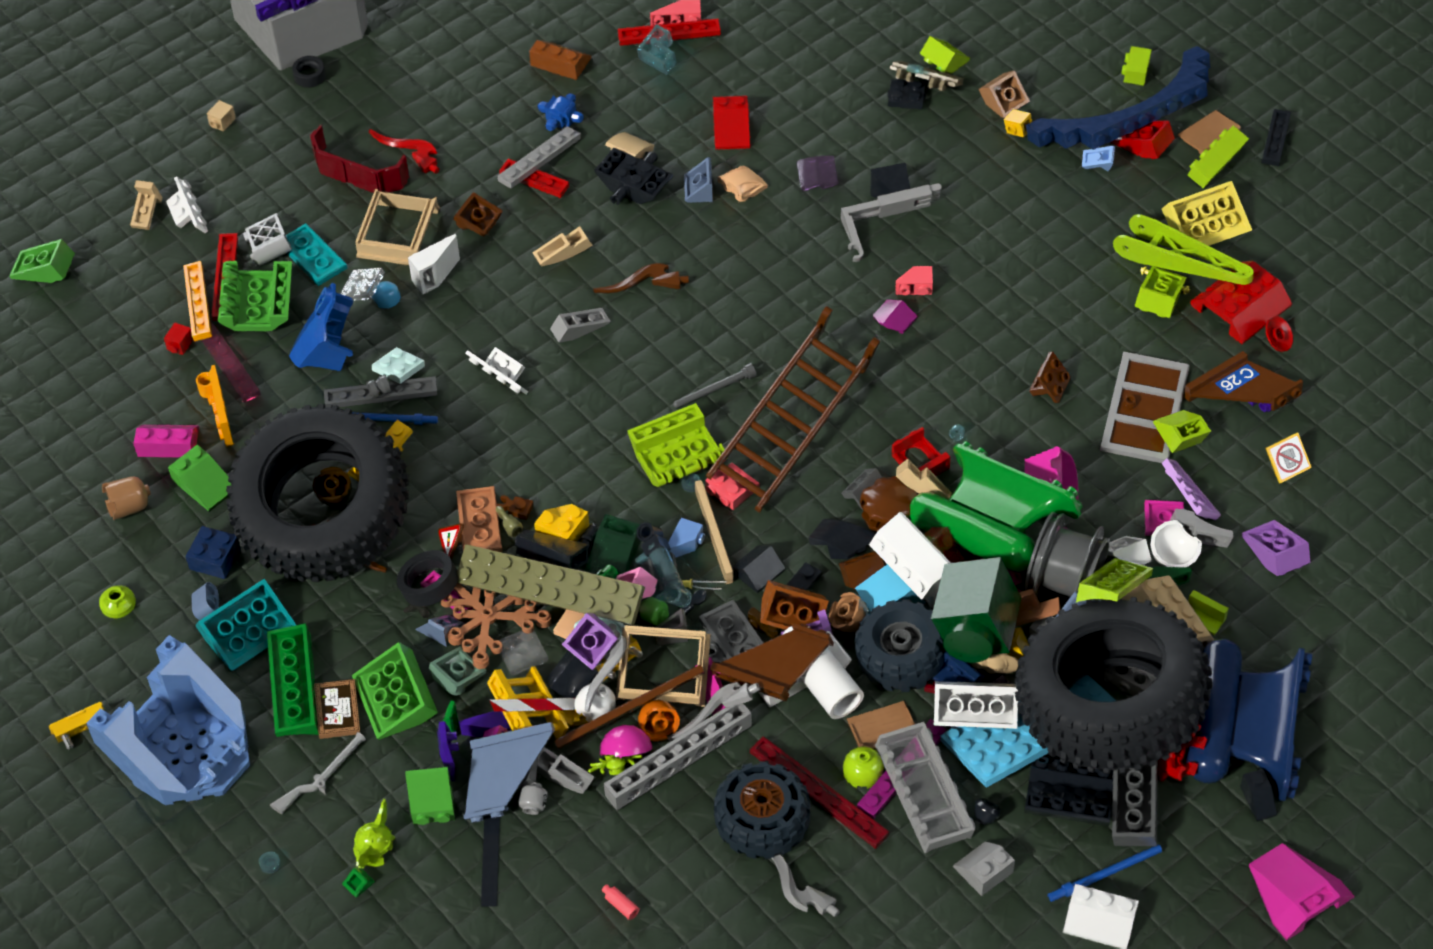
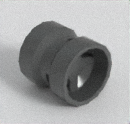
M385 375L379 376L375 381H366L369 393L373 399L379 397L382 393L387 394L391 392Z

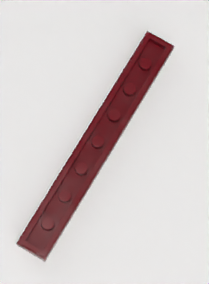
M764 736L750 749V754L758 760L768 761L769 765L774 766L780 764L785 766L788 772L792 771L801 779L803 786H806L809 799L876 849L889 836L888 830Z

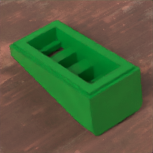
M450 701L443 721L446 722L451 732L456 731L457 733L459 719L455 701Z

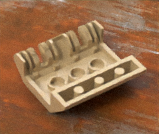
M1170 576L1147 579L1122 598V600H1130L1131 597H1136L1137 601L1142 603L1145 600H1150L1155 607L1161 604L1165 606L1166 612L1174 611L1177 614L1178 620L1183 618L1187 622L1188 628L1191 627L1195 631L1198 641L1202 642L1204 648L1209 642L1214 640Z

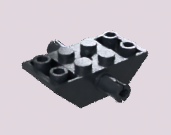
M613 148L594 170L607 188L614 192L610 200L613 204L616 202V205H619L624 197L638 204L654 200L673 177L672 173L653 165L658 156L654 152L652 154V151H649L646 157L641 160Z

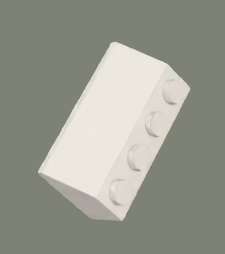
M902 512L898 513L878 530L869 544L921 600L938 592L944 564L951 563Z
M935 681L934 725L1017 729L1018 701H1016L1015 692L1018 690L1015 684Z

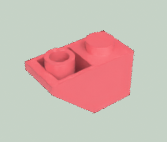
M913 266L896 280L895 295H932V266Z

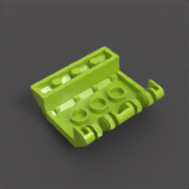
M696 403L627 430L636 458L652 485L656 487L672 482V478L680 479L683 475L687 476L707 468V464H714L725 450L722 444H719V448L705 427L704 415Z

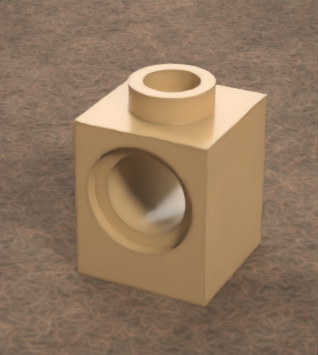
M220 100L207 112L210 126L224 131L236 119L233 106Z

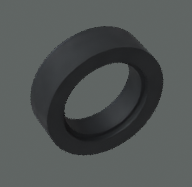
M438 550L425 551L415 555L402 566L397 575L398 588L406 601L414 606H429L443 600L453 591L458 582L457 569L452 560L445 552ZM433 568L444 569L440 578L433 584L420 589L412 588L414 580L423 572Z

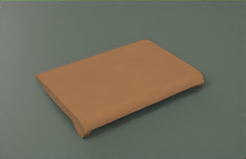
M1215 110L1179 133L1178 136L1197 149L1201 155L1205 149H1211L1209 146L1215 139H1220L1219 135L1225 128L1229 130L1234 125L1238 130H1241V127Z
M904 701L847 719L858 747L866 746L873 749L876 748L875 745L879 735L915 725Z

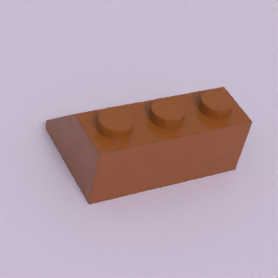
M536 40L529 51L531 66L574 80L578 79L591 59L589 54L542 40Z
M768 580L762 597L760 622L784 630L791 627L793 623L798 625L809 624L819 620L817 612L826 611L829 601L823 595Z

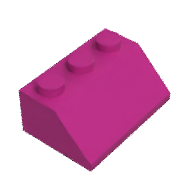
M141 425L136 428L133 443L137 456L182 457L196 446L199 425Z

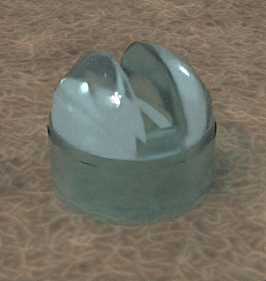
M960 424L953 425L949 431V436L955 441L962 440L965 435V428Z

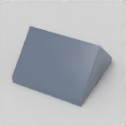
M706 158L684 175L685 201L687 203L713 202L711 158Z

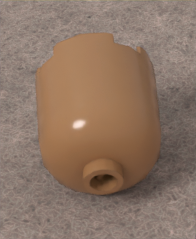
M130 476L102 484V492H107L108 500L105 503L113 520L135 514L147 507L148 496L151 495L148 484L144 485L138 477Z

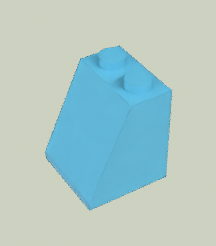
M888 564L855 588L859 594L858 596L867 604L869 615L876 606H884L886 602L892 600L902 602V599L911 600L915 604L917 602L926 603L924 599L921 600Z

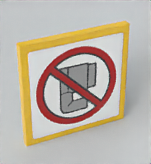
M1298 432L1265 448L1279 483L1312 468Z

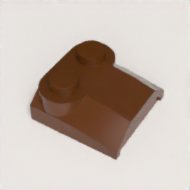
M473 192L455 214L453 220H455L459 228L464 230L470 229L484 237L496 224L503 210Z

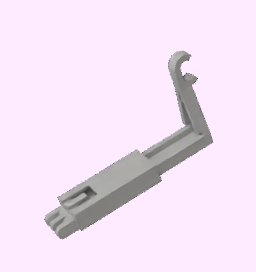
M940 184L924 185L878 196L877 200L841 208L840 218L851 242L848 245V249H857L859 255H854L853 262L861 261L864 253L853 221L879 215V218L929 207L931 205L930 201L940 198L942 186Z

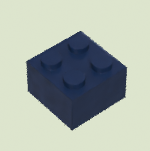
M202 526L185 556L189 570L225 579L241 550L239 539L234 534Z

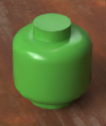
M649 597L640 604L639 613L641 619L652 625H659L669 616L668 605L662 600Z

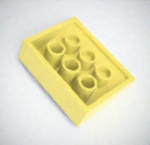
M1232 181L1170 202L1162 208L1168 226L1208 246L1252 231Z

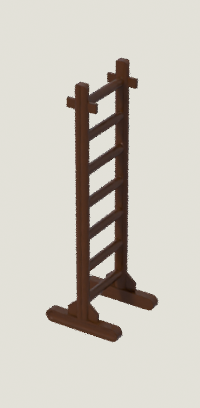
M828 306L822 311L814 329L706 474V477L711 480L717 471L720 470L759 496L761 500L754 509L759 513L860 373L863 374L866 371L880 343L878 339L873 337L860 363L855 365L820 342L819 339L833 311ZM810 345H813L852 371V374L843 386L800 359ZM795 365L838 392L828 407L786 380V377ZM780 386H783L823 413L813 428L770 400ZM765 406L808 434L798 449L755 422ZM750 427L792 455L782 470L739 442ZM734 448L777 476L766 492L724 464Z

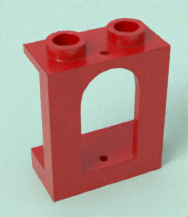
M923 427L912 431L908 436L898 439L892 444V457L899 465L907 460L905 452L908 449L918 448L931 460L919 467L920 471L927 467L937 476L950 468V455L947 452L940 454L924 437Z

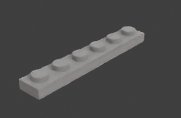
M568 126L499 174L498 182L513 188L580 140L581 133Z

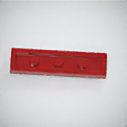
M507 159L500 168L499 173L501 174L511 167L516 161ZM536 170L520 182L559 198L570 187L568 181L540 170Z

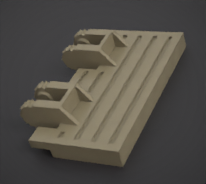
M900 60L894 61L890 65V69L897 71V79L913 82L915 76L930 80L929 88H938L940 91H946L948 85L953 87L960 86L964 81L962 77Z

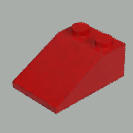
M748 96L713 97L715 150L750 148Z
M1156 120L1110 143L1142 158L1158 159L1175 137L1169 121Z

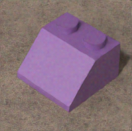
M586 613L562 645L590 669L594 670L617 641L618 637L594 613Z

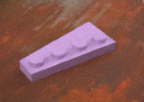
M1166 458L1162 463L1166 469L1165 472L1173 479L1195 513L1205 519L1217 520L1221 516L1218 510L1179 463Z

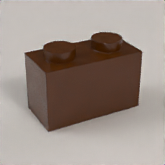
M875 551L839 563L845 586L855 589L884 567L883 559Z

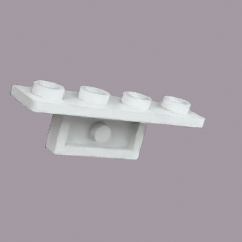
M176 176L174 180L179 191L166 201L176 225L182 228L192 219L197 229L207 233V222L200 213V207L196 204V197L190 190L191 185L186 180H181Z
M496 347L485 362L468 350L466 351V354L470 356V362L476 366L480 363L484 366L482 370L490 375L495 373L497 375L496 379L505 385L508 382L511 384L510 389L518 394L521 391L527 395L528 391L515 383L525 368L522 364Z

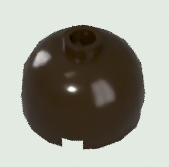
M339 467L325 468L320 471L317 478L315 476L312 486L315 496L325 505H341L351 495L352 483L349 474L342 471Z

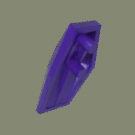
M442 721L439 722L437 732L439 754L444 767H448L451 782L455 781V765L452 751L459 750V743H452V740H457L456 731L451 732L446 722Z

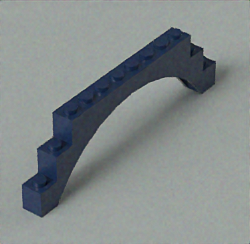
M1198 46L1183 52L1182 65L1176 77L1156 95L1139 104L1113 113L1088 118H1040L1026 125L1028 140L1039 148L1055 141L1066 149L1081 142L1094 150L1208 96V69L1211 68L1209 53Z

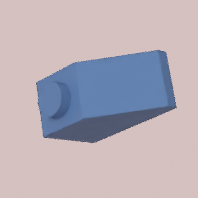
M681 518L668 542L671 550L667 553L672 552L676 558L696 551L698 545L702 544L705 538L703 525Z

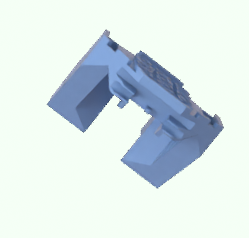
M169 635L156 648L160 663L147 676L153 695L136 712L134 705L129 701L123 708L118 707L112 715L100 708L86 723L94 743L133 781L134 786L164 805H170L175 801L186 800V802L199 800L209 795H215V797L222 796L250 766L246 720L241 701L186 643H181ZM206 731L204 735H199V732ZM172 736H177L175 740H170ZM187 746H193L190 750L185 749ZM208 755L206 760H202L201 757ZM179 760L177 765H173L172 762Z

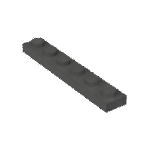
M436 376L408 379L401 384L395 381L388 382L391 392L387 394L382 393L374 399L371 397L367 385L325 389V407L331 408V405L345 407L438 395Z

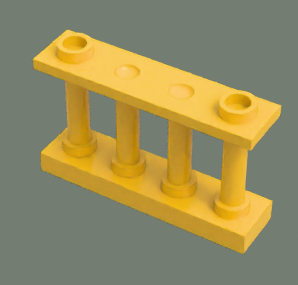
M532 666L526 677L507 679L502 669L494 670L487 682L496 700L552 698L535 666ZM527 685L531 693L515 694L511 687ZM560 710L503 712L512 731L531 727L532 724L528 718L544 716L547 723L551 722L554 724L555 732L553 734L556 739L565 735L569 729Z

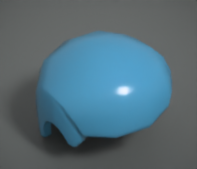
M379 282L371 291L372 299L379 308H390L400 301L401 296L398 287L392 282Z

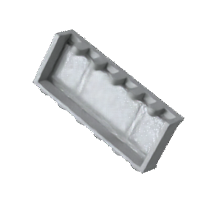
M924 722L879 735L875 747L921 847L926 854L933 849L967 838L970 839L975 831V823L971 817L969 818L966 804L959 797L957 785L950 778L949 768L941 759L940 749L938 746H935L932 740L931 730L926 727Z

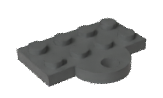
M734 600L699 616V621L706 630V634H711L710 649H713L715 653L709 655V657L715 663L723 662L763 644Z

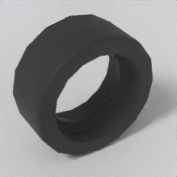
M310 55L303 56L293 63L294 81L298 85L310 88L321 84L325 80L324 62L320 58ZM307 68L318 69L312 75L300 74L302 70Z

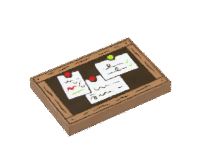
M355 679L314 684L319 739L360 733Z

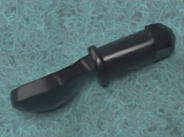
M705 590L696 591L692 595L691 601L686 602L682 607L685 610V616L694 609V605H700L707 598Z

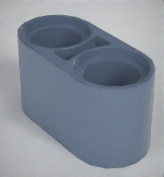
M207 582L192 593V612L198 620L203 619L219 608L218 590L212 583Z

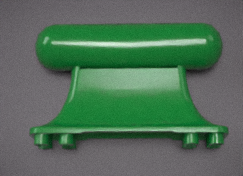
M964 441L962 444H956L953 448L958 464L963 469L961 481L953 495L946 499L935 493L921 492L913 497L911 501L909 520L918 529L983 559L1001 557L1007 570L1019 573L1028 570L1036 545L1024 532L1038 520L1049 516L1051 512L1059 515L1064 513L1065 516L1078 519L1081 516L1080 510L1083 505L1080 501L1076 500L1078 492L1075 488L1069 486L1066 490L1063 489L1062 484L1057 480L1049 483L1045 480L1037 479L987 457V452L983 448L979 447L976 451L973 450L972 445Z

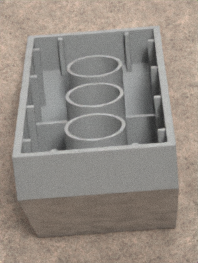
M230 0L235 21L279 70L293 66V63L303 56L317 57L363 38L368 26L364 0H317L296 11L289 8L262 22L257 17L255 5L265 0Z

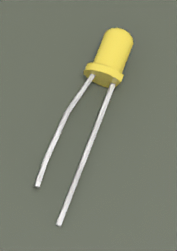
M692 579L680 580V586L687 587L689 589H692V587L712 590L722 589L693 586V582L727 583V581H692Z

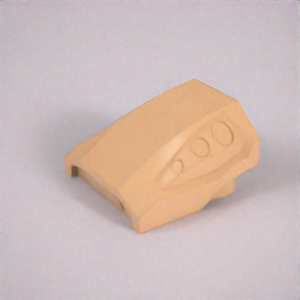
M740 166L717 177V181L723 185V189L734 193L736 200L741 202L748 200L749 197H755L768 188L766 182L760 176L745 166Z

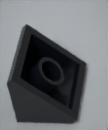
M757 545L734 564L732 570L733 574L756 593H759L766 587L768 580L773 581L785 571V567L772 546Z
M568 650L546 679L550 688L563 697L576 698L580 690L590 684L599 671L596 668L594 670L590 669Z

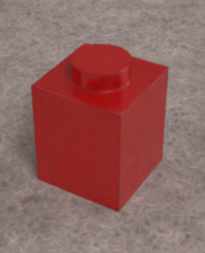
M174 322L164 337L167 350L184 355L193 341L191 328Z

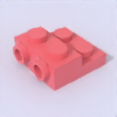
M731 462L728 467L760 488L759 482ZM720 470L717 471L711 480L708 478L705 480V489L708 494L715 496L724 506H728L732 510H735L753 494L749 489Z

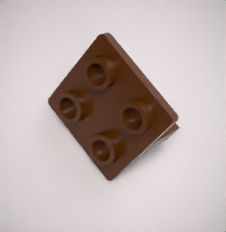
M1054 352L1048 353L1029 392L1032 396L1048 394L1054 403H1059L1071 376Z

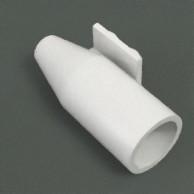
M792 626L789 627L783 634L792 631ZM826 631L834 642L833 647L828 646L800 678L832 719H839L850 714L860 705L864 698V693L845 670L852 659L830 631Z

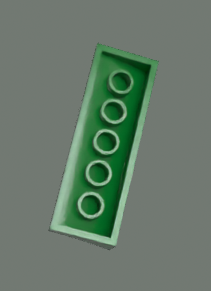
M305 623L267 631L275 734L277 737L297 734L319 735L312 644L309 629Z

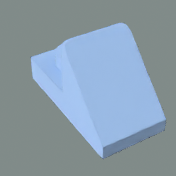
M1108 146L1094 150H1083L1082 167L1084 169L1101 167L1109 171L1113 165L1115 147Z

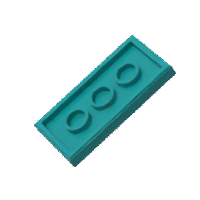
M306 223L286 235L292 247V250L286 254L317 286L348 269L347 264Z

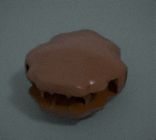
M896 475L878 478L874 485L862 491L860 497V505L863 509L862 518L869 529L877 532L900 512L909 519L911 501L919 493L905 485Z

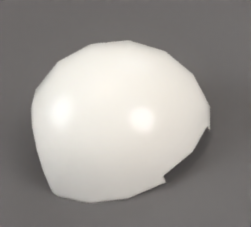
M1172 520L1164 522L1156 528L1152 534L1150 545L1155 560L1163 567L1186 568L1194 563L1201 554L1202 542L1196 536L1189 535L1180 522Z

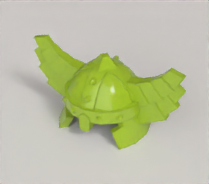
M383 799L375 822L365 824L359 828L355 835L353 850L358 868L384 865V857L382 855L393 848L392 840L395 837L385 826L388 809L386 799Z

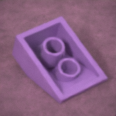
M1276 520L1242 533V537L1265 568L1276 576L1284 575L1291 570L1301 568L1303 565L1310 563L1309 542Z

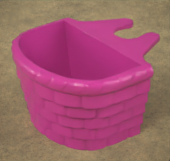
M1056 446L1054 449H1049L1041 454L1025 459L1026 474L1049 483L1057 480L1062 484L1063 489L1067 490L1071 486L1078 492V476L1075 462L1072 456L1065 450Z

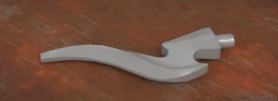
M609 624V628L619 638L620 633L616 630L617 626ZM623 635L606 653L604 658L607 661L589 686L585 700V711L587 712L591 709L599 686L625 654L627 642Z
M738 682L720 688L702 711L689 724L669 736L668 740L670 742L705 721L721 703L725 708L751 701L752 694L759 691L760 686L758 683L751 686L745 683L741 686Z
M776 854L774 858H771L779 871L784 896L794 907L807 912V905H813L821 915L826 912L830 913L834 918L839 915L840 911L835 907L837 901L835 898L810 886H806L804 891L798 890L790 867L780 854Z

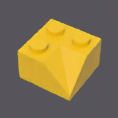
M573 504L546 509L534 523L535 532L578 541L589 526L588 511Z

